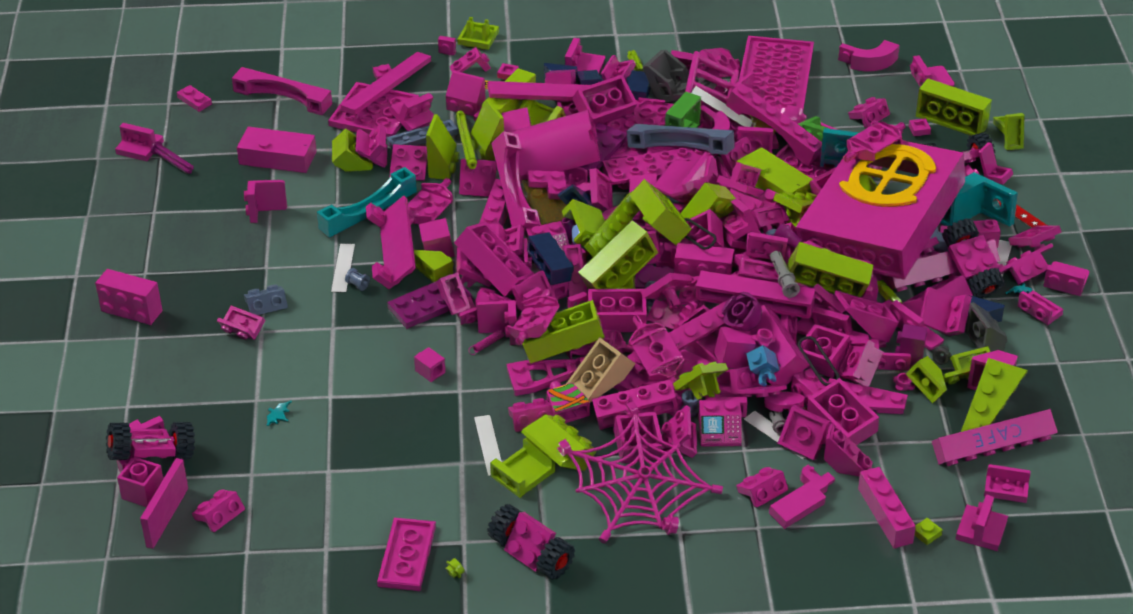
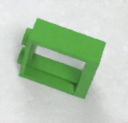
M685 92L665 113V126L698 128L701 116V96Z

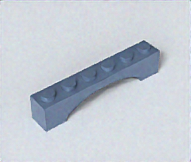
M634 124L627 130L628 147L685 146L704 149L711 154L727 155L735 148L734 130Z

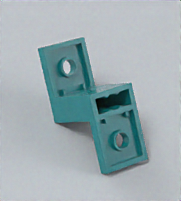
M973 172L965 177L964 185L940 223L952 226L954 222L958 223L959 220L963 221L966 218L968 220L982 213L1010 227L1014 224L1018 192Z

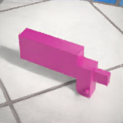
M808 464L803 467L800 480L804 485L770 505L769 514L786 529L823 506L826 501L824 493L827 492L828 486L835 482V478L829 472L820 476L813 466L811 467Z

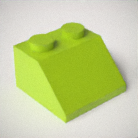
M345 128L332 140V163L337 168H341L345 172L364 171L373 168V161L360 156L356 152V135Z

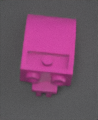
M691 301L678 314L681 320L675 324L674 329L709 311V309L704 305L696 309L697 304ZM720 329L684 349L718 364L719 362L714 350Z

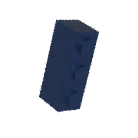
M550 232L529 236L527 252L540 271L544 270L550 285L571 281L572 273L574 272L573 263L568 260L565 252L561 250Z

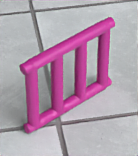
M695 51L685 92L692 93L693 88L697 86L716 99L727 103L732 86L738 82L739 70H731L701 56L700 52ZM698 62L730 76L731 82L729 83L698 69ZM696 75L728 89V96L696 82ZM701 100V106L705 105L713 112H719L717 109L713 108L712 106L708 105L707 103Z

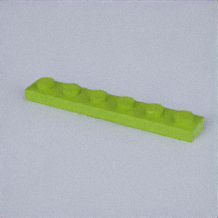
M633 191L626 195L584 246L592 257L597 255L616 237L640 210L630 196Z

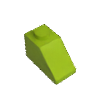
M414 250L416 268L433 283L442 277L453 274V260L443 252Z
M928 356L919 360L906 373L932 403L947 390L941 369Z

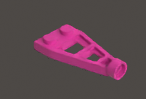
M586 356L570 360H540L531 364L529 360L506 364L515 396L535 393L548 388L554 381L561 383L570 379ZM565 368L566 372L554 376L551 369ZM545 370L547 377L539 381H533L530 371Z

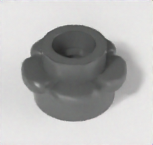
M938 346L934 348L932 356L937 364L943 365L948 360H951L952 354L947 347Z

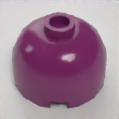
M740 292L742 295L737 297L734 295L725 303L722 310L724 315L723 322L736 330L751 331L759 324L762 318V308L759 301L750 293Z

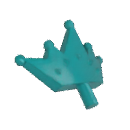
M1022 283V286H1014L1009 291H1006L1005 294L1011 292L1021 293L1022 291L1029 294L1034 290L1025 287V283Z
M292 401L280 403L275 409L269 408L268 411L271 413L267 415L266 425L269 426L272 422L278 424L277 420L288 422L289 420L286 419L284 413L289 412L287 407Z

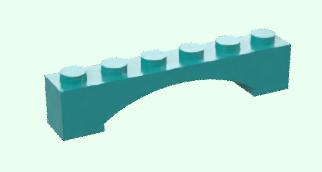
M403 167L391 173L388 181L364 200L345 207H334L331 204L317 211L319 230L330 238L366 219V206L372 203L383 210L393 205L401 197H408L416 193V175L406 167Z

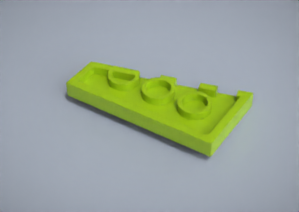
M988 358L961 432L993 424L996 416L1004 408L1007 400L1015 392L1018 384L1028 371Z

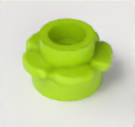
M453 558L451 561L446 562L448 566L445 569L452 578L456 576L461 578V574L465 572V569L459 561Z

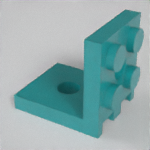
M824 128L820 167H824V164L835 165L834 168L837 167L848 151L847 140L858 134V132Z

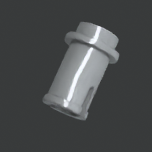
M771 411L769 417L773 422L772 428L776 433L781 434L786 420L782 412L774 411V416Z

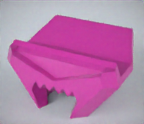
M704 152L697 161L674 160L654 184V187L674 200L688 205L705 182L720 185L717 182L716 159L710 153Z

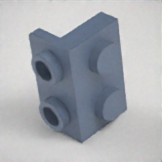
M277 284L267 286L266 290L252 289L248 291V294H244L249 312L255 315L288 307L285 291L281 286L278 287Z

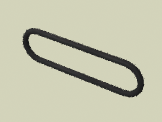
M684 218L685 221H689L714 238L713 242L707 247L702 246L687 235L685 236L686 239L704 250L711 248L716 243L715 234L691 219Z
M806 336L799 340L798 348L800 349V351L810 364V367L812 368V370L814 371V373L823 385L827 386L831 383H826L822 380L821 376L819 375V373L817 372V370L815 369V367L813 366V364L801 348L802 341L806 339H811L814 341V343L816 344V346L818 347V349L820 350V352L822 353V355L824 356V358L836 374V380L840 378L839 373L837 372V370L835 369V367L833 366V364L831 363V361L829 360V358L827 357V355L825 354V352L823 351V349L814 337Z

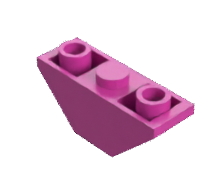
M833 423L830 424L826 437L824 460L837 473L860 477V471L871 469L873 462Z

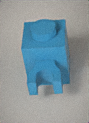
M764 345L746 353L750 371L759 376L760 385L763 387L767 386L766 379L768 377L772 382L777 381L776 376L773 374L780 370L776 353Z

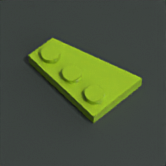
M784 191L783 194L775 193L773 200L798 213H803V211L808 210L817 195L809 192L806 194L795 192L793 194Z

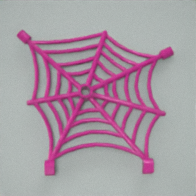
M634 401L626 404L627 409L624 410L632 418L630 423L619 436L609 443L580 451H573L566 439L558 443L559 447L557 449L562 456L568 455L577 467L579 488L576 489V493L582 492L590 496L602 507L608 525L607 530H604L599 537V541L604 544L611 536L610 532L623 526L648 524L662 528L663 521L660 515L676 500L695 488L703 490L683 502L670 514L675 515L686 504L711 490V493L722 494L723 486L708 485L690 469L680 453V443L676 445L666 443L648 431L638 417L639 409ZM638 423L651 438L671 449L666 452L648 443L640 435ZM634 424V432L629 440L619 449L599 457L583 454L601 450L612 445ZM636 436L637 445L630 454L612 462L603 460L621 452ZM641 440L653 450L664 455L659 458L649 453L642 447ZM638 449L639 455L633 462L626 466L617 464L633 456ZM643 452L657 461L655 463L651 462L643 456ZM677 452L683 465L700 483L692 482L679 470L671 456L672 453ZM574 456L584 458L590 473L589 486L583 487L582 472ZM669 457L672 466L685 480L675 479L665 459ZM589 460L598 463L601 470V483L594 484L593 471ZM638 460L640 461L639 470L630 468ZM644 460H645L648 464H650L651 466H650V467L646 466L645 463H644ZM663 463L670 477L662 476L657 466ZM602 464L610 466L613 480L605 482V472ZM614 468L623 470L622 478L616 479ZM652 470H655L657 475L651 474ZM627 472H630V473H633V474H634V475L626 476V475H627ZM649 478L662 480L651 490ZM637 479L638 481L633 486L629 480ZM621 482H626L627 484H629V486L632 489L631 492H629L627 487ZM666 482L674 483L656 500L654 499L653 493L659 486ZM641 483H645L646 488L639 486ZM618 484L625 490L628 496L624 502L620 494L610 485ZM679 484L691 486L658 511L656 504L670 490ZM606 486L616 494L621 503L619 511H617L613 499L599 488ZM594 489L609 499L615 512V517L611 523L604 504L595 495L587 492L588 490ZM636 491H644L648 493L649 499L634 497ZM630 500H641L651 503L652 508L628 504ZM625 508H626V509H642V510H647V511L654 512L655 515L646 514V513H634V512H632V513H623V512H624ZM645 516L657 520V522L632 521L615 525L620 517Z

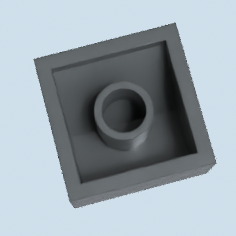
M974 302L970 303L965 332L976 348L988 346L990 352L996 350L1004 351L1005 344L1007 343L1006 333L1000 329L997 321L993 319L988 311Z

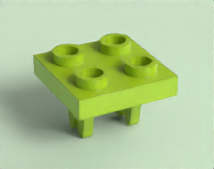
M469 17L457 39L458 45L489 50L499 33V26L489 25V20L485 19V23H477L473 21V17Z
M711 362L707 365L700 363L693 366L691 372L681 374L679 380L673 383L675 390L691 389L697 399H702V396H707V394L709 397H715V394H720L717 377L728 371L726 363L717 364V362Z

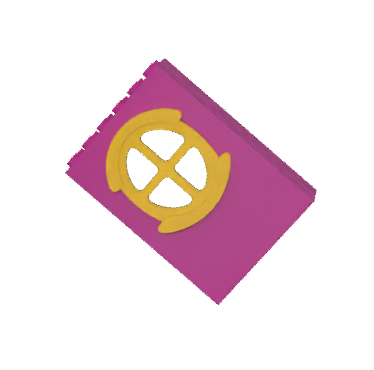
M896 141L876 153L875 161L856 158L846 163L842 159L797 224V236L803 242L810 240L823 248L829 249L831 252L869 261L873 264V273L905 280L965 183L964 153L902 141V145H900L899 141ZM870 164L889 168V170L882 171L873 168H868L867 165ZM896 170L918 174V176L911 177L902 174H897L895 172ZM861 174L883 178L873 192L865 190L859 181ZM890 180L912 184L907 189L895 194H881Z

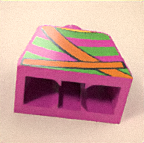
M554 381L550 384V389L547 390V401L552 406L553 416L555 414L565 419V423L590 416V401L574 383L561 385L559 381Z

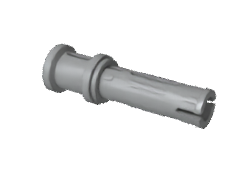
M778 251L772 252L770 259L779 276L778 283L782 287L784 296L789 298L796 296L800 291V287L795 282L794 274L789 272L780 251L779 253Z

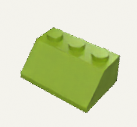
M545 414L521 431L522 434L559 466L577 470L572 459L568 455L562 456L557 448L560 441L566 439L573 451L594 448L591 446L592 442L579 436L577 429L566 425L565 419L556 414L554 416ZM597 451L590 452V453H583V454L590 455V456H593V457H594V455H595V453H596ZM574 456L581 471H585L587 464L584 458Z

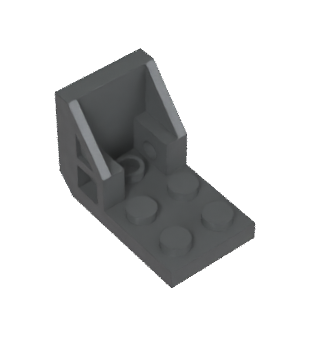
M660 50L643 66L654 97L657 99L665 100V102L677 101L685 93L689 76L687 67L667 50ZM695 77L696 82L711 89L717 86V84L706 79Z

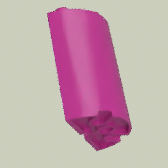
M589 109L510 132L518 134L522 148L519 153L520 183L528 181V171L562 172L600 161L596 126Z

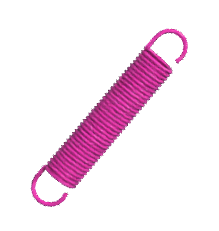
M503 328L471 347H473L476 353L480 352L504 337V333L501 331Z

